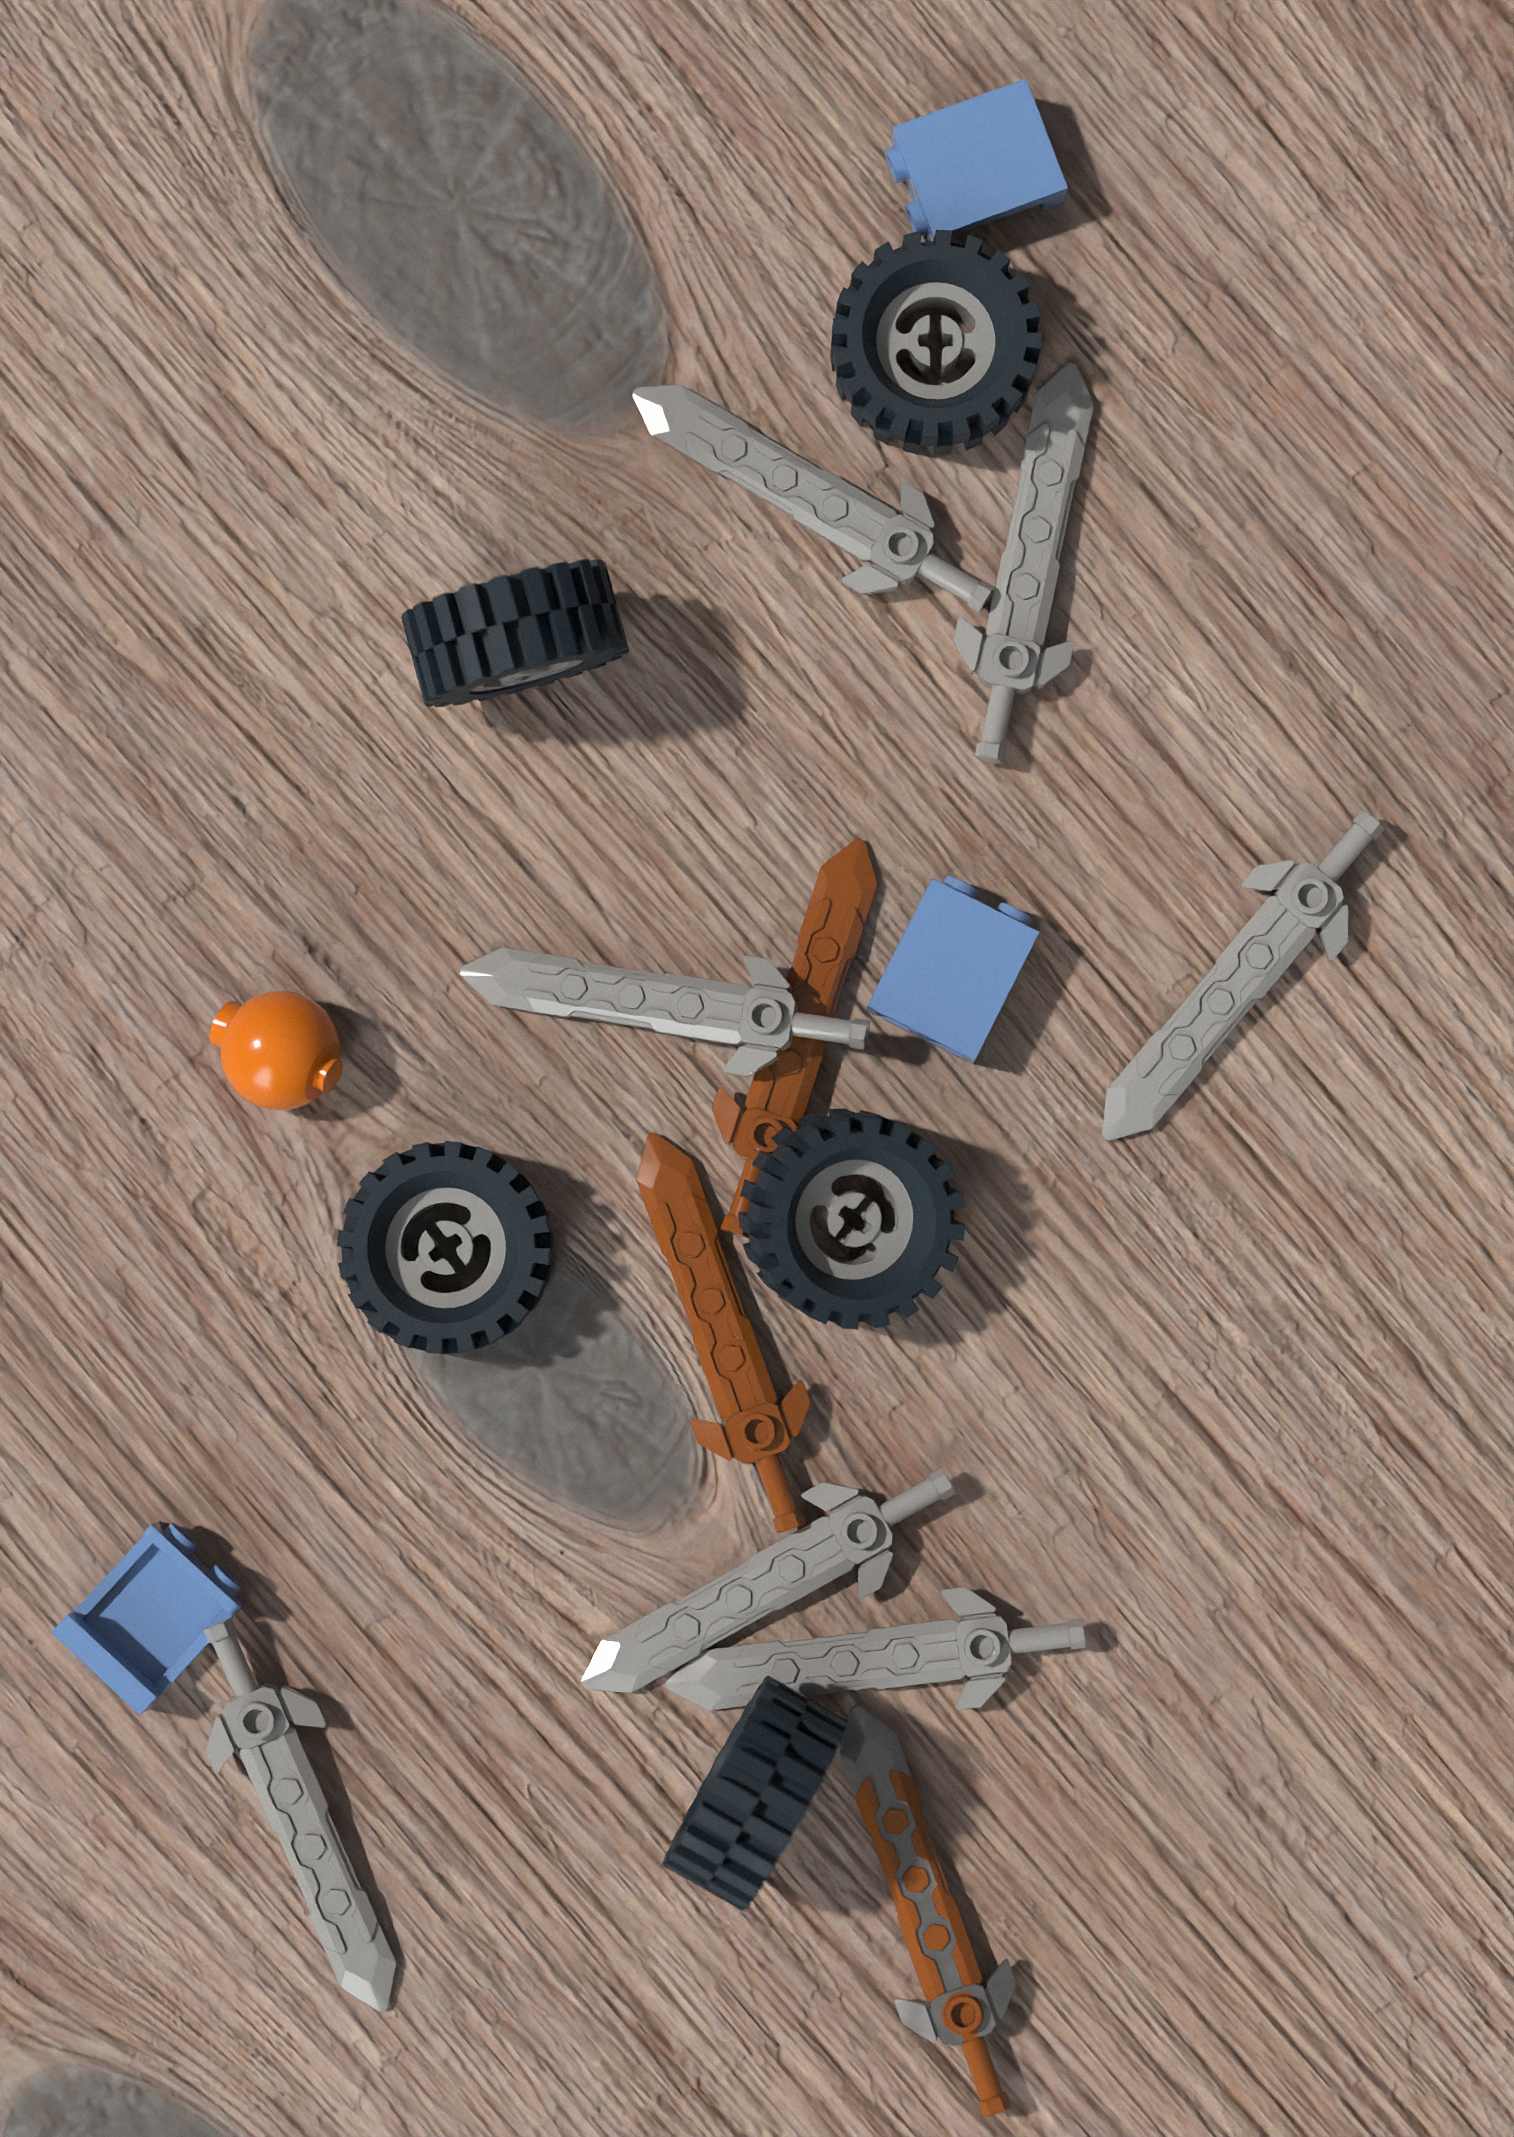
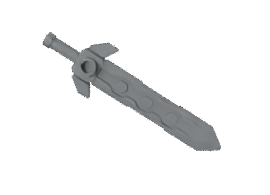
M1075 363L1066 364L1036 392L1020 466L1022 473L1005 551L1001 556L986 626V641L982 639V634L962 617L957 620L953 643L969 674L972 675L975 672L978 675L977 680L984 687L992 688L981 741L977 742L974 757L980 761L993 764L1004 762L1006 753L1004 743L1015 693L1023 695L1031 691L1032 687L1036 685L1038 689L1043 688L1069 667L1074 642L1068 641L1046 648L1043 653H1040L1041 647L1044 645L1060 569L1059 558L1075 482L1079 478L1094 407L1079 368Z
M683 385L637 387L633 391V398L651 436L713 473L725 476L792 516L797 523L863 562H871V566L866 564L842 578L843 584L861 595L898 590V584L906 585L913 582L919 573L968 602L967 606L979 613L989 601L995 587L983 580L979 582L931 553L934 549L933 533L931 532H934L935 524L924 494L909 484L901 483V514L897 515L892 508L826 469H819L750 428L745 421Z
M1361 810L1352 821L1354 823L1318 867H1315L1312 863L1294 865V860H1286L1258 865L1241 883V887L1267 892L1271 890L1277 891L1274 893V896L1267 898L1216 959L1215 965L1165 1025L1151 1036L1106 1090L1102 1137L1105 1140L1110 1141L1149 1130L1157 1124L1200 1073L1203 1064L1258 999L1263 998L1315 936V929L1319 927L1321 929L1319 935L1328 959H1335L1348 943V905L1342 904L1344 899L1343 892L1336 882L1372 839L1376 840L1383 832L1384 827L1369 813Z
M505 947L465 964L460 969L461 976L492 1006L564 1018L573 1016L654 1029L658 1033L733 1045L744 1043L745 1046H740L723 1067V1072L745 1077L779 1060L778 1053L780 1051L784 1052L791 1046L793 1036L849 1044L850 1048L865 1050L870 1032V1020L855 1018L854 1021L798 1012V1005L793 995L789 993L792 991V987L769 959L753 956L743 957L751 981L757 987L752 989L747 985L671 973L663 975L580 962L576 958Z
M941 1467L930 1473L928 1479L879 1506L873 1498L866 1495H858L859 1490L856 1488L821 1482L805 1491L801 1495L802 1498L824 1511L830 1510L833 1512L830 1517L823 1516L751 1556L749 1561L676 1602L665 1604L601 1640L582 1678V1686L587 1690L632 1693L697 1657L704 1649L774 1610H781L853 1569L855 1563L859 1564L861 1562V1567L858 1570V1599H862L882 1587L894 1554L893 1551H889L893 1542V1532L890 1527L941 1498L944 1501L957 1494L948 1476Z
M967 1587L942 1589L940 1593L955 1613L963 1617L960 1622L952 1618L873 1628L868 1632L781 1642L778 1640L707 1649L701 1651L697 1657L688 1661L667 1680L666 1686L669 1691L710 1711L747 1706L766 1676L774 1678L804 1696L867 1688L886 1689L958 1680L967 1675L968 1677L971 1676V1678L966 1681L955 1706L957 1710L982 1707L1005 1682L1003 1674L1008 1671L1012 1664L1011 1654L1071 1647V1650L1086 1648L1082 1618L1068 1619V1623L1008 1630L1006 1620L1000 1614L994 1612L996 1610L995 1605Z
M231 1618L223 1619L208 1626L203 1631L208 1642L214 1646L235 1697L229 1699L222 1711L223 1715L219 1713L216 1716L206 1747V1754L214 1772L219 1773L233 1754L236 1744L238 1748H241L240 1756L271 1828L277 1833L309 1907L312 1923L340 1987L377 2011H385L389 2005L397 1962L367 1892L361 1887L329 1813V1804L296 1728L290 1725L291 1721H293L295 1725L324 1728L326 1726L324 1716L315 1700L286 1685L282 1689H277L276 1685L267 1683L257 1687L235 1636L237 1630Z

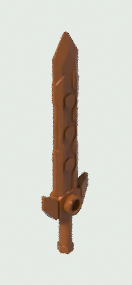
M855 839L820 868L798 936L799 944L787 978V982L792 987V991L789 993L793 995L798 1005V1012L833 1018L850 962L855 957L878 885L866 843L862 839ZM793 1036L791 1046L784 1052L780 1051L778 1053L779 1060L755 1072L745 1102L746 1110L744 1115L740 1111V1106L723 1087L718 1088L712 1113L725 1144L729 1145L731 1142L733 1151L738 1158L746 1160L728 1216L725 1215L721 1230L736 1236L749 1238V1234L739 1228V1212H748L749 1200L740 1196L744 1180L755 1183L761 1169L753 1166L752 1162L759 1151L770 1155L777 1148L778 1145L772 1140L776 1133L782 1128L792 1132L797 1130V1126L800 1124L798 1119L804 1117L827 1045L826 1041Z
M651 1133L647 1136L636 1181L661 1252L666 1256L694 1335L693 1342L720 1418L726 1421V1427H721L718 1423L692 1418L690 1423L697 1443L728 1461H731L733 1457L738 1459L739 1462L746 1464L756 1462L775 1516L773 1522L777 1533L806 1524L801 1509L798 1510L778 1453L784 1452L791 1443L792 1436H799L811 1404L803 1380H798L782 1400L780 1408H778V1405H775L777 1396L750 1320L745 1316L717 1237L718 1230L693 1160L657 1133Z

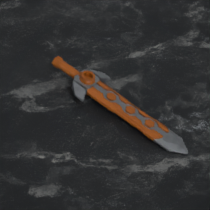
M854 1706L850 1711L840 1756L865 1827L870 1831L898 1912L897 1919L924 1996L930 2001L931 2006L927 2007L922 2002L895 1998L894 2002L903 2025L929 2041L936 2043L937 2039L943 2041V2044L953 2047L961 2044L980 2098L978 2104L982 2116L995 2115L1010 2108L1011 2104L1007 2092L1002 2090L984 2035L990 2034L996 2026L997 2018L1003 2019L1016 1985L1009 1961L1004 1959L987 1979V1985L983 1988L981 1972L955 1898L950 1894L922 1814L923 1807L897 1733L861 1706Z

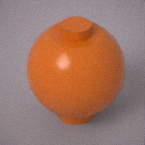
M270 991L250 998L243 1005L229 1001L219 1010L214 1018L209 1038L213 1045L221 1048L220 1058L223 1071L234 1090L245 1100L256 1106L277 1111L296 1109L314 1101L323 1092H330L340 1079L343 1062L340 1060L341 1046L336 1026L328 1013L319 1004L304 995L291 991Z

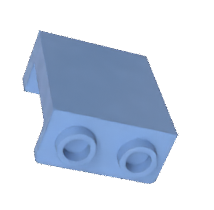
M1027 79L892 127V147L885 149L886 161L895 183L903 181L906 183L912 202L905 204V209L913 233L920 231V236H926L927 242L934 241L936 230L952 231V236L1036 205H1039L1041 212L1064 204L1068 187Z
M946 876L943 883L932 878L866 1011L972 1064L987 1038L1039 931L1029 927L1032 917L1015 907L1000 902L997 910L975 900L979 891L957 878Z
M160 1522L151 1524L143 1533L144 1536L75 1611L67 1614L51 1632L139 1715L149 1710L209 1644L203 1629L223 1619H232L246 1604L237 1594L243 1588L239 1581L218 1563L211 1569L206 1566L193 1553L198 1548V1544L189 1534L173 1522L167 1528Z

